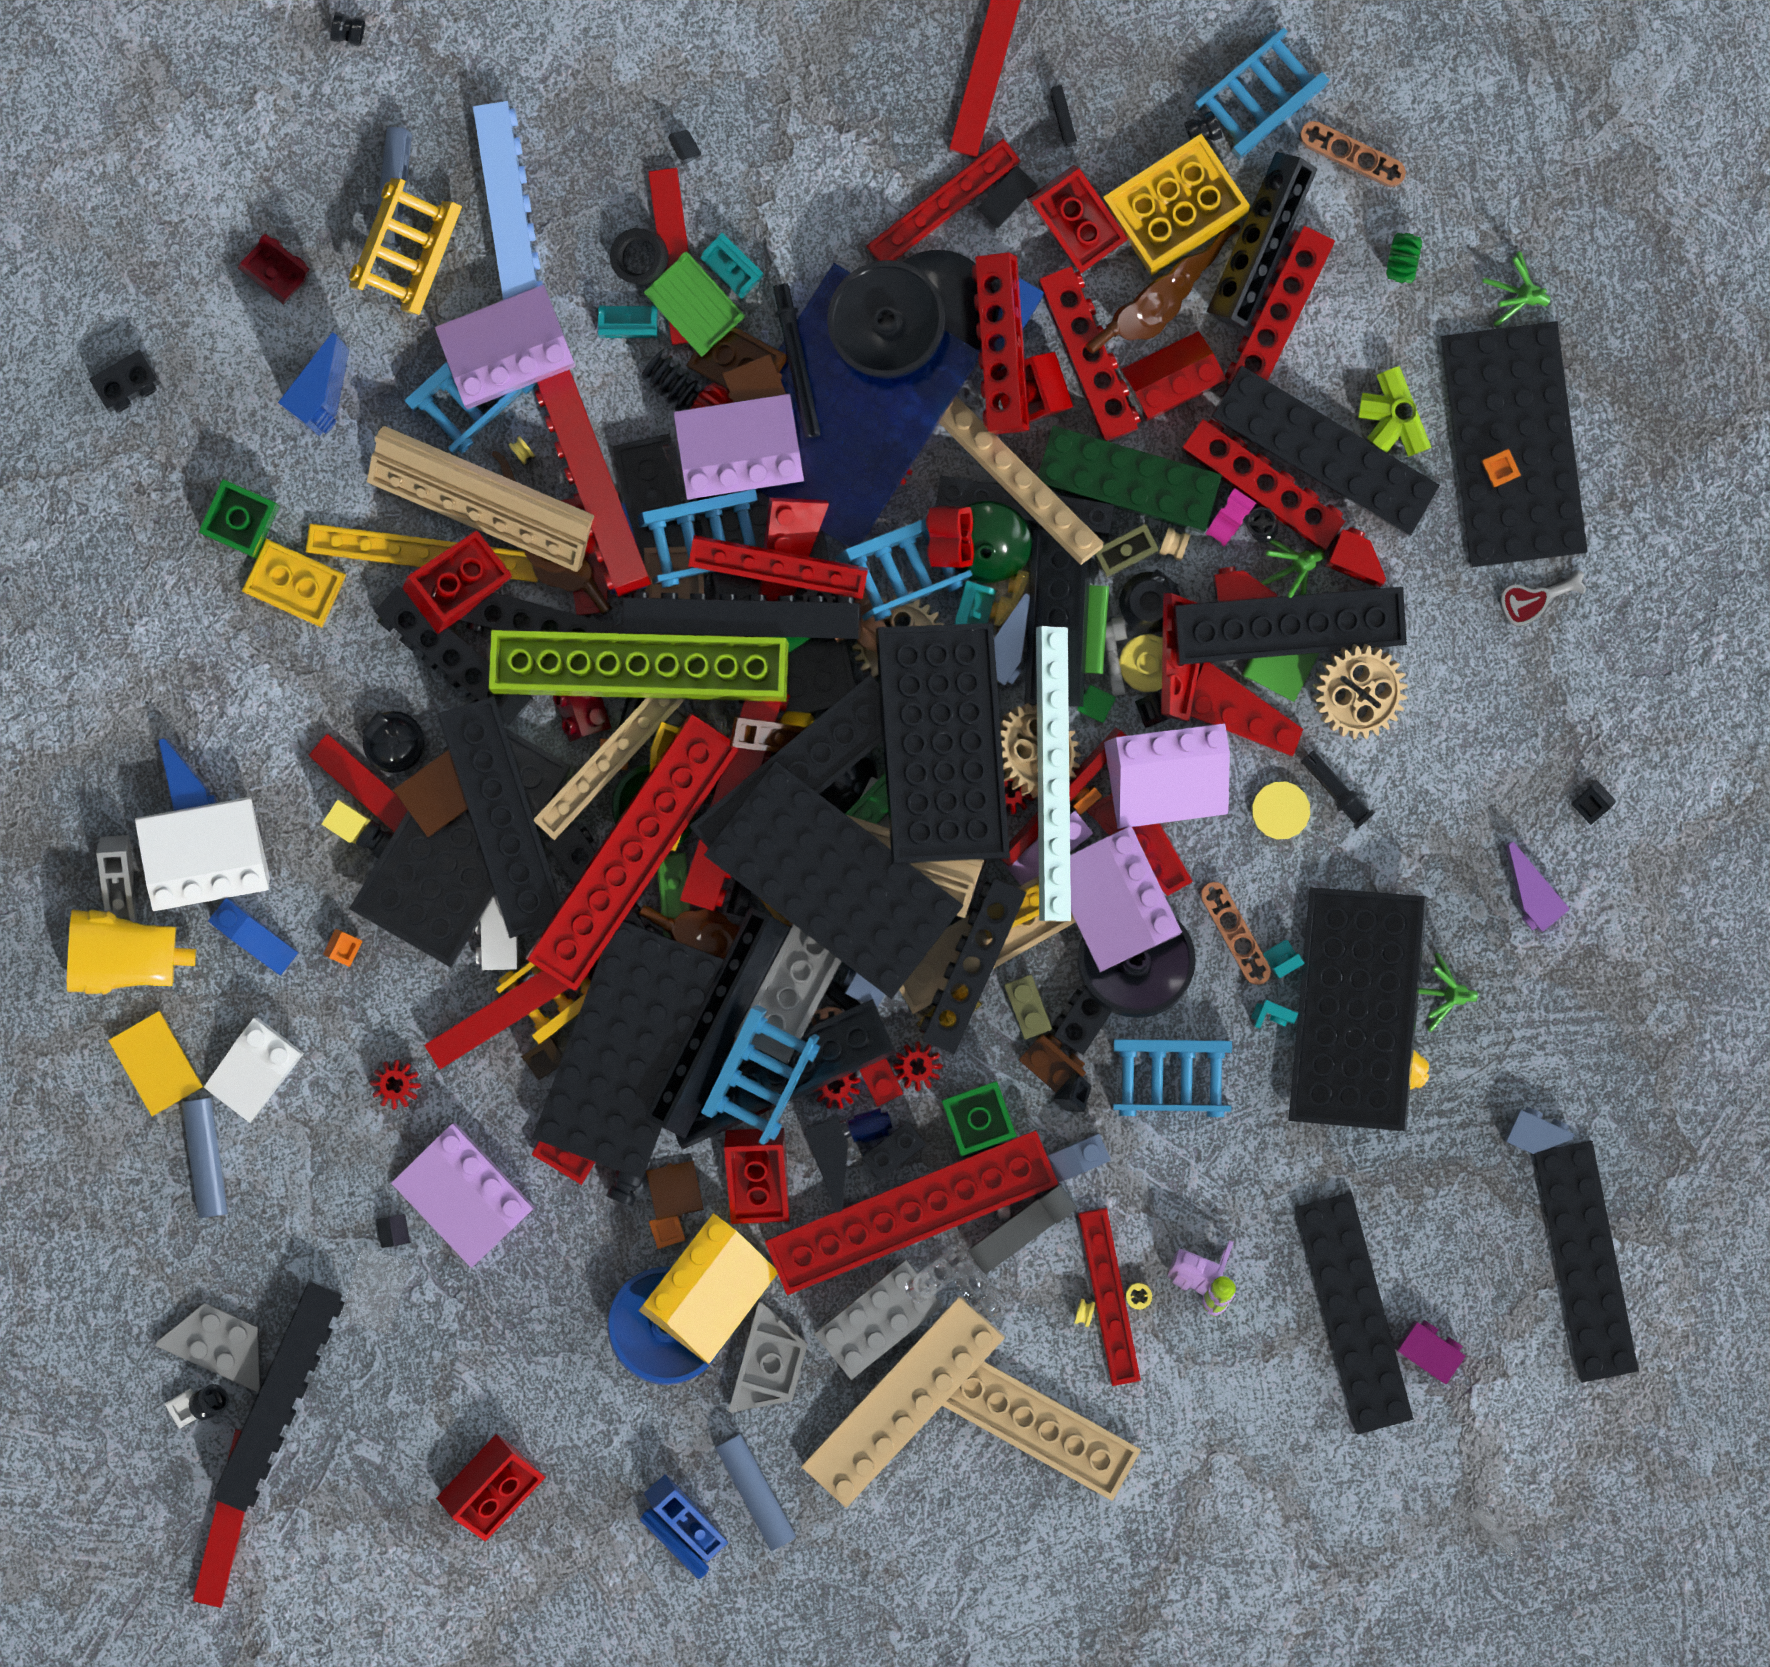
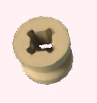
M1168 527L1159 554L1163 556L1167 554L1172 555L1175 560L1181 562L1191 534H1179L1175 532L1174 528Z

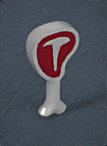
M1574 570L1567 580L1538 589H1530L1517 584L1506 587L1500 596L1501 609L1505 618L1516 627L1524 626L1540 617L1552 598L1569 591H1577L1584 594L1586 591V587L1582 583L1584 573L1580 570Z

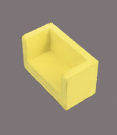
M337 800L322 822V825L347 842L356 844L359 836L371 819L344 801Z

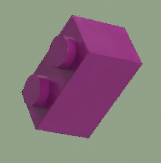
M1414 1320L1395 1350L1446 1385L1466 1357V1355L1460 1352L1463 1346L1450 1337L1446 1341L1436 1335L1438 1329L1424 1320L1420 1324Z

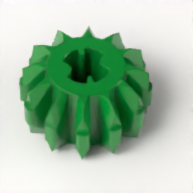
M1397 233L1394 236L1386 270L1388 279L1399 283H1412L1415 280L1422 248L1421 237L1413 236L1414 234Z

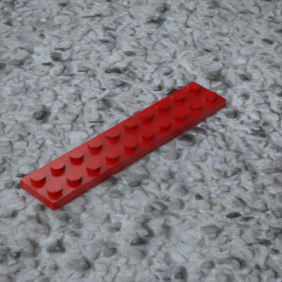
M692 713L689 714L526 956L528 961L572 990L576 991L739 750L737 747L730 746L729 738Z
M1034 1130L843 1208L840 1212L831 1213L765 1240V1244L786 1295H790L1055 1187L1059 1183L1038 1132Z

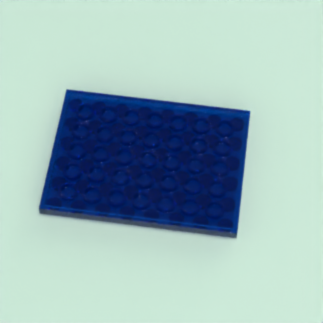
M833 263L797 319L820 428V436L815 438H806L804 436L791 370L787 359L779 373L782 375L781 382L784 390L791 397L804 481L758 488L756 490L768 498L827 500L829 506L820 530L850 548L863 542L977 364L978 355L981 352L945 331L941 344L933 357L921 368L908 375L882 379L870 377L854 370L840 357L828 331L827 316L831 298L839 284L850 274L846 269ZM783 341L778 350L787 355L785 342Z

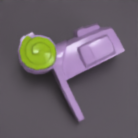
M1230 1240L1224 1248L1219 1264L1179 1249L1174 1254L1167 1276L1173 1280V1284L1187 1291L1190 1288L1203 1295L1202 1306L1208 1312L1207 1314L1213 1317L1226 1310L1236 1292L1234 1282L1228 1277L1223 1276L1234 1243Z

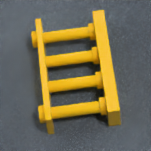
M391 178L390 182H387L382 189L381 198L383 200L359 261L353 265L350 271L349 280L351 281L348 287L363 290L365 284H368L400 298L402 302L400 310L409 314L420 315L462 206L449 201H442L441 205L435 206L402 191L405 180ZM397 202L431 216L434 221L431 231L424 233L393 219L392 215ZM386 230H391L422 244L423 251L420 259L415 261L381 246ZM376 256L411 271L413 276L409 286L404 288L370 273Z
M529 962L515 974L510 970L498 980L501 985L496 990L499 994L503 993L506 989L511 991L519 985L517 981L529 971L536 975L542 969ZM588 977L580 984L582 988L580 991L583 995L575 1002L571 998L567 999L564 993L553 999L559 1006L557 1010L560 1014L552 1020L548 1016L544 1017L539 1009L528 1014L536 1024L534 1028L537 1032L532 1036L538 1044L547 1040L579 1015L591 983Z

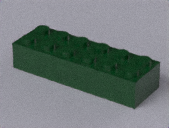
M1056 426L1052 427L1038 478L1051 490L1089 501L1113 504L1116 509L1204 534L1222 476L1218 473Z

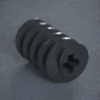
M662 349L645 366L641 377L643 380L652 377L649 384L652 388L661 385L658 394L663 396L669 393L666 400L668 404L678 401L675 406L676 412L688 410L704 388L696 391L697 380L690 383L686 382L690 373L685 372L679 375L678 372L681 364L679 363L671 367L670 363L673 356L670 355L663 359L662 354L665 349Z

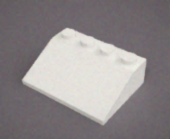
M251 797L135 818L146 886L153 911L269 890L270 875Z

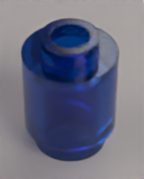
M880 1107L854 1115V1119L848 1120L854 1143L861 1141L863 1144L888 1136V1129L893 1128L888 1111L882 1113Z

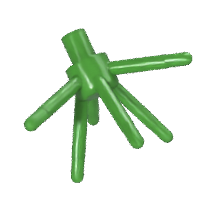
M1520 251L1512 258L1513 263L1525 282L1520 288L1489 278L1482 279V282L1518 294L1517 298L1498 302L1499 307L1514 306L1494 322L1496 327L1506 321L1525 304L1531 306L1539 304L1546 307L1550 302V296L1545 294L1547 289H1541L1531 282Z
M1274 539L1268 542L1283 552L1267 550V556L1292 559L1293 565L1260 583L1266 586L1296 570L1299 574L1287 596L1292 598L1300 583V595L1307 594L1308 572L1316 567L1317 562L1325 558L1323 550L1319 548L1313 552L1305 550L1298 553Z
M1435 953V958L1440 968L1435 965L1432 969L1448 986L1445 990L1419 988V994L1445 996L1447 1001L1428 1014L1429 1018L1438 1015L1428 1027L1429 1032L1436 1028L1454 1005H1464L1467 1001L1476 1002L1478 998L1477 991L1468 990L1465 985L1456 984L1439 953Z

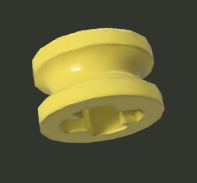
M520 436L517 437L516 443L510 442L508 444L524 465L529 457H535L534 453Z
M1133 1283L1126 1290V1301L1134 1309H1144L1152 1301V1292L1143 1283ZM1143 1288L1147 1292L1144 1294L1147 1297L1144 1303L1138 1301L1136 1304L1133 1303L1131 1298H1134V1296L1131 1295V1292L1134 1289L1140 1291Z
M1080 1299L1074 1324L1082 1322L1085 1324V1327H1089L1095 1302L1092 1301L1088 1304L1085 1302V1299Z

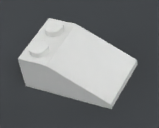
M253 1018L204 1088L251 1123L304 1053L262 1020Z

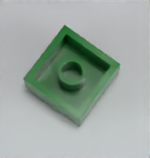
M222 479L199 529V533L256 559L280 505Z
M997 1080L942 1099L961 1156L1017 1137Z

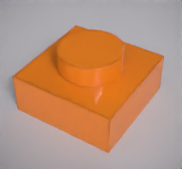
M1509 449L1481 461L1493 488L1521 476Z
M1085 786L1073 798L1075 801L1070 806L1081 815L1099 800L1102 795L1095 787L1092 786L1087 789Z
M335 928L323 955L350 967L362 944V940Z
M678 1216L649 1221L657 1249L686 1240Z

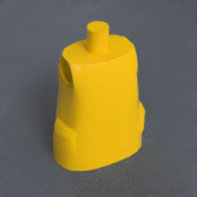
M72 909L67 960V992L104 995L111 992L112 989L130 986H173L175 965H196V949L176 948V927L144 925L118 918L110 911L104 912L92 909L90 911Z

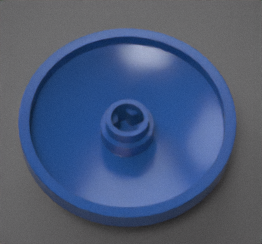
M668 1266L645 1270L627 1281L615 1296L607 1321L609 1342L619 1362L634 1376L658 1385H675L689 1381L704 1372L718 1355L717 1353L708 1365L638 1311L671 1269Z

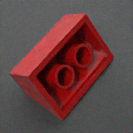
M1199 331L1120 369L1146 422L1224 384L1227 380L1213 351Z
M495 1434L436 1499L451 1518L486 1542L546 1477L513 1445L498 1434Z

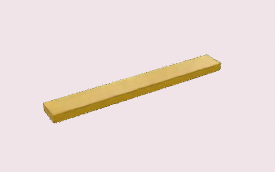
M309 523L306 553L420 568L458 542ZM491 547L512 574L511 580L538 583L539 579L536 577L532 563L527 559L524 551Z

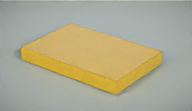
M266 538L242 592L323 628L347 575Z
M161 1011L156 1012L108 1040L151 1116H155L204 1087Z

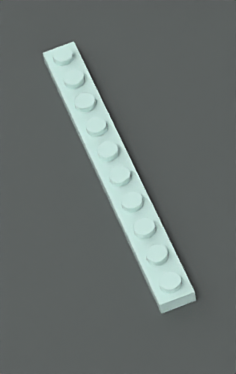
M1040 626L1036 627L1039 921L1067 922L1071 921L1068 628Z

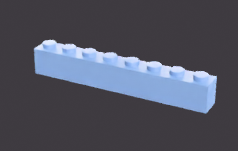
M508 101L473 106L503 300L543 285V281H537L535 271L541 269L538 252H532L531 241L536 240L534 224H528L526 212H532L529 194H523L522 184L527 183L525 166H519L517 156L523 154L520 137H514L513 126H518L515 108L510 109Z

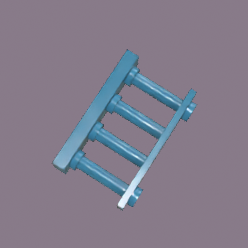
M1282 28L1279 32L1273 29L1261 40L1264 45L1212 89L1206 86L1195 96L1198 101L1195 103L1194 109L1198 112L1206 105L1233 136V142L1236 145L1231 152L1238 160L1243 158L1324 89L1330 81L1323 72L1317 76L1313 73L1309 74L1281 40L1286 37L1288 32L1285 28ZM1271 49L1276 52L1300 80L1302 89L1295 95L1291 92L1287 93L1260 62L1259 59ZM1248 68L1254 71L1278 99L1279 102L1277 104L1280 108L1273 114L1269 111L1265 112L1238 81L1237 78ZM1227 86L1256 118L1257 121L1255 123L1258 127L1252 132L1243 131L1216 100L1215 97Z
M446 362L404 401L414 412L418 409L421 411L425 410L454 441L448 447L453 455L458 451L463 454L473 445L472 438L521 393L529 394L538 383L536 382L495 398L494 400L497 403L483 414L477 406L466 409L448 362ZM440 389L442 391L446 390L475 421L463 434L433 402L435 399L432 396Z
M756 489L639 514L637 516L639 526H648L649 531H653L662 575H657L652 579L653 585L661 583L662 588L679 585V579L716 572L694 567L674 572L664 531L666 522L677 520V524H681L689 559L695 535L692 524L695 521L694 516L705 514V518L709 519L713 539L726 541L720 516L723 515L722 510L733 508L734 513L738 515L744 545L757 547L748 511L751 509L750 505L758 501Z
M926 518L850 547L835 557L839 563L868 568L866 557L875 554L876 559L880 558L897 596V599L884 604L868 569L865 592L873 609L861 616L863 621L874 617L875 621L878 622L891 616V610L944 589H948L949 593L964 587L963 581L972 576L970 570L957 575L954 567H941L946 580L932 584L915 546L917 537L924 535L925 539L930 540L929 531L926 527ZM899 545L901 549L904 548L920 583L921 590L908 594L890 554L892 547Z
M755 1005L751 1008L701 1113L712 1118L718 1112L723 1113L724 1111L763 1131L759 1143L764 1145L770 1139L775 1140L779 1134L782 1124L778 1123L808 1060L813 1062L820 1049V1046L816 1044L820 1036L813 1034L809 1037L808 1042H805L768 1023V1019L764 1018L767 1009ZM763 1033L802 1053L795 1068L754 1049L755 1045L751 1043L755 1034L760 1035ZM750 1059L789 1079L782 1095L743 1076L742 1071L738 1070L742 1061ZM737 1085L776 1105L770 1120L768 1121L729 1101L730 1098L726 1094L730 1086L735 1087Z
M1113 1039V1051H1119V1057H1122V1104L1112 1103V1109L1119 1110V1116H1136V1110L1207 1111V1117H1224V1112H1231V1105H1222V1058H1225V1053H1232V1041ZM1137 1052H1149V1057H1152L1151 1104H1134V1057H1137ZM1166 1052H1178V1058H1181L1180 1104H1163V1058H1166ZM1196 1052H1207V1058H1210V1105L1192 1104L1193 1058H1196Z

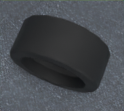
M632 228L625 230L616 237L611 246L609 258L612 269L618 277L632 284L646 285L653 283L664 273L667 268L669 255L667 246L660 236L646 229ZM638 239L649 242L655 252L651 268L641 274L629 271L624 263V252L628 244Z

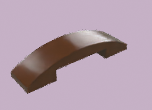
M735 717L730 746L777 753L807 727Z

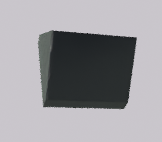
M1159 692L1135 701L1145 728L1169 720V717L1161 714L1162 698Z
M405 1214L376 1219L381 1248L411 1243Z

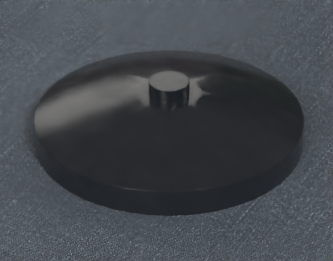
M928 250L904 260L903 263L919 269L930 278L938 289L945 307L946 325L943 339L936 353L923 366H953L975 355L982 348L981 340L979 341L976 332V325L980 323L979 311H976L974 296L978 294L977 282H974L972 267L976 263L966 256L948 250ZM991 284L990 290H991L992 293H994V290H993V287H992V284ZM996 310L993 312L992 319L994 322L996 318Z
M885 260L863 265L844 278L831 298L827 324L829 335L836 351L850 367L870 377L891 379L902 377L918 370L933 357L944 336L946 314L940 293L929 277L909 264Z
M1176 918L1182 931L1180 935L1102 972H1099L1082 936L1077 960L1079 975L1085 989L1099 1005L1125 1017H1150L1170 1009L1187 992L1195 971V949L1186 928Z

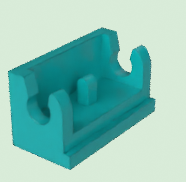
M722 232L703 251L700 257L741 300L764 278V273Z
M599 305L598 336L599 338H658V308L655 305Z
M966 581L954 624L988 623L997 591L987 586Z

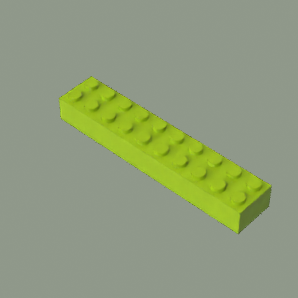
M491 630L489 690L493 694L787 702L789 643L786 638Z

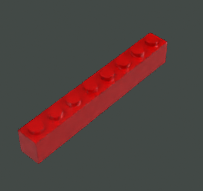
M570 369L537 382L539 390L535 391L540 407H547L549 413L548 416L544 417L550 433L556 432L559 441L554 443L559 458H566L569 466L564 468V472L569 484H576L579 492L574 494L579 509H585L586 512L594 515L589 537L595 536L598 545L593 547L599 564L602 562L606 564L608 572L603 573L609 590L615 588L619 597L651 585Z
M787 694V702L745 701L740 717L777 722L780 710L786 711L791 695ZM739 748L719 778L710 808L770 759L771 752ZM700 839L680 900L715 911L716 906L722 907L727 890L722 889L725 878L731 879V876L704 856L708 848Z

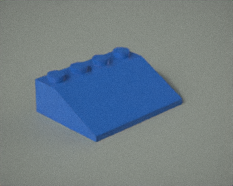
M333 332L278 402L289 414L319 437L323 432L327 434L337 421L334 417L338 412L349 356V348Z

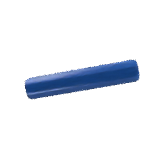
M647 1509L641 1515L640 1521L697 1579H701L707 1574L709 1566L652 1509Z

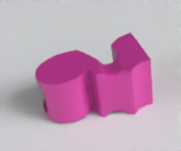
M1234 488L1227 499V504L1220 509L1205 534L1212 536L1225 547L1256 502Z

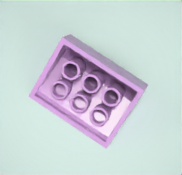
M544 285L435 327L466 409L473 408L576 367Z
M790 394L674 412L687 500L804 481Z
M1225 724L1122 736L1104 742L1118 829L1228 814L1230 751Z
M1132 826L1070 855L1071 913L1099 972L1182 933Z
M452 1123L391 1183L471 1268L536 1208L456 1123Z

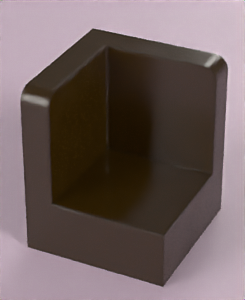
M550 1037L521 1056V1058L527 1063L535 1077L541 1080L559 1068L563 1053L553 1038Z

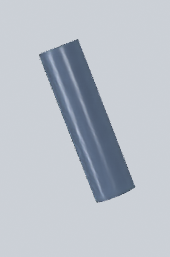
M386 128L377 213L383 200L381 198L382 189L387 182H390L391 178L405 180L402 191L406 192L412 134L405 128ZM397 202L392 218L399 222L403 220L404 204ZM387 229L381 246L398 248L401 235Z
M212 1098L181 1102L198 1218L228 1214Z
M739 1433L715 1446L770 1551L796 1538L793 1528L742 1434Z

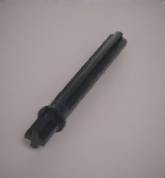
M788 283L773 286L778 309L775 312V317H779L804 436L806 438H815L820 436V428L797 325L796 313H798V308L793 306Z

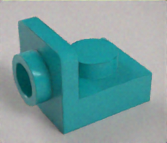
M1288 940L1280 942L1263 953L1277 979L1305 964L1300 955L1296 954Z
M1264 999L1262 1004L1256 1003L1251 1019L1255 1020L1253 1026L1260 1029L1266 1014L1269 1013L1271 1014L1270 1021L1286 1026L1287 1022L1295 1023L1298 1013Z

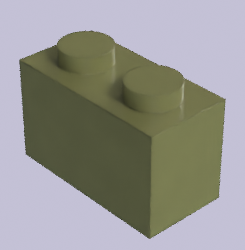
M1144 524L1103 545V548L1093 556L1103 576L1107 579L1156 554L1159 548L1147 525Z
M1032 974L1003 984L1024 1040L1052 1030Z

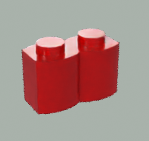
M937 506L929 508L926 517V527L930 535L927 556L931 567L962 568L972 566L974 545L971 537L973 530L971 507Z

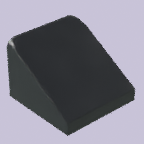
M688 130L674 132L669 135V142L681 164L685 165L701 156V151Z
M1596 780L1571 805L1592 825L1615 804L1616 800Z
M1073 1073L1055 1094L1053 1100L1066 1111L1084 1112L1092 1085L1078 1073Z

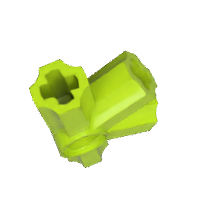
M1398 366L1376 375L1383 395L1362 392L1358 417L1380 421L1368 435L1367 439L1387 453L1400 437L1408 457L1432 448L1401 367ZM1403 403L1408 404L1412 408L1411 417L1405 420L1398 418L1395 413L1397 406Z

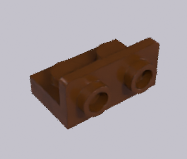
M1051 1033L1047 1037L1041 1034L1020 1057L1019 1061L1057 1093L1073 1073H1078L1081 1077L1086 1074L1082 1069L1085 1063L1073 1053L1068 1057L1062 1052L1060 1048L1063 1044Z

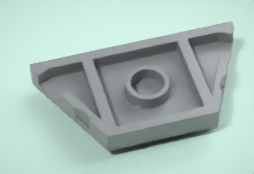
M758 1302L728 1411L731 1413L790 1402L793 1400L808 1343L762 1302Z
M208 1303L201 1305L158 1340L155 1345L256 1392H259L261 1388L259 1326Z

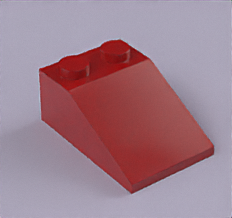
M1075 165L1069 167L1026 199L1080 273L1086 271L1128 240L1081 169Z
M476 530L408 575L402 589L436 633L439 634L511 579L512 574L478 530Z
M784 1128L780 1129L775 1140L770 1139L764 1145L759 1143L763 1131L759 1129L726 1130L724 1152L731 1224L789 1222L787 1153Z

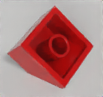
M1056 352L1025 359L1029 423L1072 408L1073 404ZM1006 368L997 372L998 380L1005 378L1007 374ZM1007 395L1000 398L1003 409L1009 404Z
M1349 527L1348 530L1343 529L1336 537L1325 567L1373 587L1380 588L1384 585L1386 577L1371 541L1364 538L1366 533Z

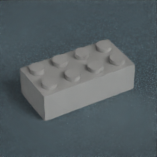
M905 1258L817 1329L814 1334L852 1380L943 1306V1303Z

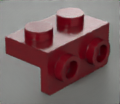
M265 233L260 237L258 245L240 262L238 267L240 271L283 305L305 283L310 270L300 257L293 256L284 249L277 239L271 238Z
M553 695L554 704L558 707L562 718V729L567 735L569 742L612 728L602 697Z

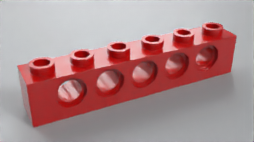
M1303 226L1301 232L1294 231L1288 244L1293 249L1288 259L1282 256L1275 270V273L1280 274L1275 285L1269 283L1262 297L1267 302L1262 311L1256 310L1250 324L1254 329L1250 337L1243 336L1237 349L1242 354L1237 363L1231 361L1225 373V377L1229 379L1226 387L1229 386L1240 366L1245 367V360L1251 357L1256 358L1260 362V370L1253 373L1268 381L1331 252L1335 240L1306 226ZM1299 253L1309 255L1311 265L1308 267L1299 266L1296 262V255ZM1287 279L1295 280L1298 284V291L1295 293L1286 292L1283 288V282ZM1275 305L1282 306L1286 312L1285 318L1281 320L1273 318L1270 314V308ZM1260 332H1269L1273 337V343L1269 346L1261 345L1257 339V335Z
M1010 252L975 256L976 265L972 267L974 282H977L978 294L974 296L976 311H979L980 323L976 325V332L982 345V352H979L978 361L984 374V381H981L980 389L981 395L986 402V410L983 411V424L988 432L995 435L1030 431L1017 256ZM999 279L1001 282L1000 288L997 292L992 293L990 290L991 283ZM1001 308L1003 311L1002 318L994 322L992 319L993 312ZM1003 337L1005 340L1004 347L1000 351H996L994 347L995 341ZM1005 366L1007 374L1004 379L998 380L996 376L997 371L1000 367ZM1007 395L1009 404L1005 409L1000 410L999 400L1002 396Z
M1072 266L1040 278L1038 284L1041 291L1044 292L1045 301L1102 439L1111 442L1138 430L1137 423L1141 422L1135 406L1129 407L1126 396L1130 395L1124 379L1118 380L1115 369L1119 367L1113 352L1107 353L1103 345L1097 350L1099 353L1097 360L1087 361L1083 357L1082 352L1086 348L1085 345L1104 329L1102 325L1096 326L1092 317L1096 314V310L1090 298L1085 300L1081 290L1085 287L1080 272L1074 273ZM1065 293L1073 294L1077 299L1076 305L1065 307L1060 301L1061 296ZM1076 320L1084 321L1088 326L1087 332L1076 334L1072 330V323ZM1098 374H1105L1110 379V385L1106 388H1098L1094 384V377ZM1109 401H1116L1121 406V412L1118 415H1109L1105 410V404Z
M1202 419L1181 451L1209 471L1221 474L1223 481L1256 502L1258 506L1270 509L1276 516V519L1324 552L1346 522L1341 518L1343 513L1331 504L1327 507L1317 501L1319 496L1311 489L1305 487L1302 490L1294 484L1296 479L1284 470H1281L1280 473L1270 467L1272 462L1262 454L1257 453L1255 456L1246 450L1248 445L1240 438L1234 436L1231 439L1222 433L1224 428L1212 419L1208 422ZM1212 442H1221L1225 447V454L1219 457L1212 455L1209 449ZM1241 458L1248 462V472L1240 474L1234 470L1233 462L1236 459ZM1258 477H1270L1273 482L1272 489L1268 491L1261 490L1257 485ZM1292 493L1296 497V505L1292 508L1285 507L1281 502L1282 494ZM1307 510H1315L1319 513L1320 522L1318 524L1311 525L1306 522L1305 512Z

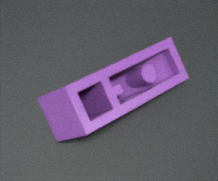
M1509 842L1505 847L1520 910L1525 914L1522 920L1532 931L1537 929L1539 932H1543L1570 909L1514 842Z

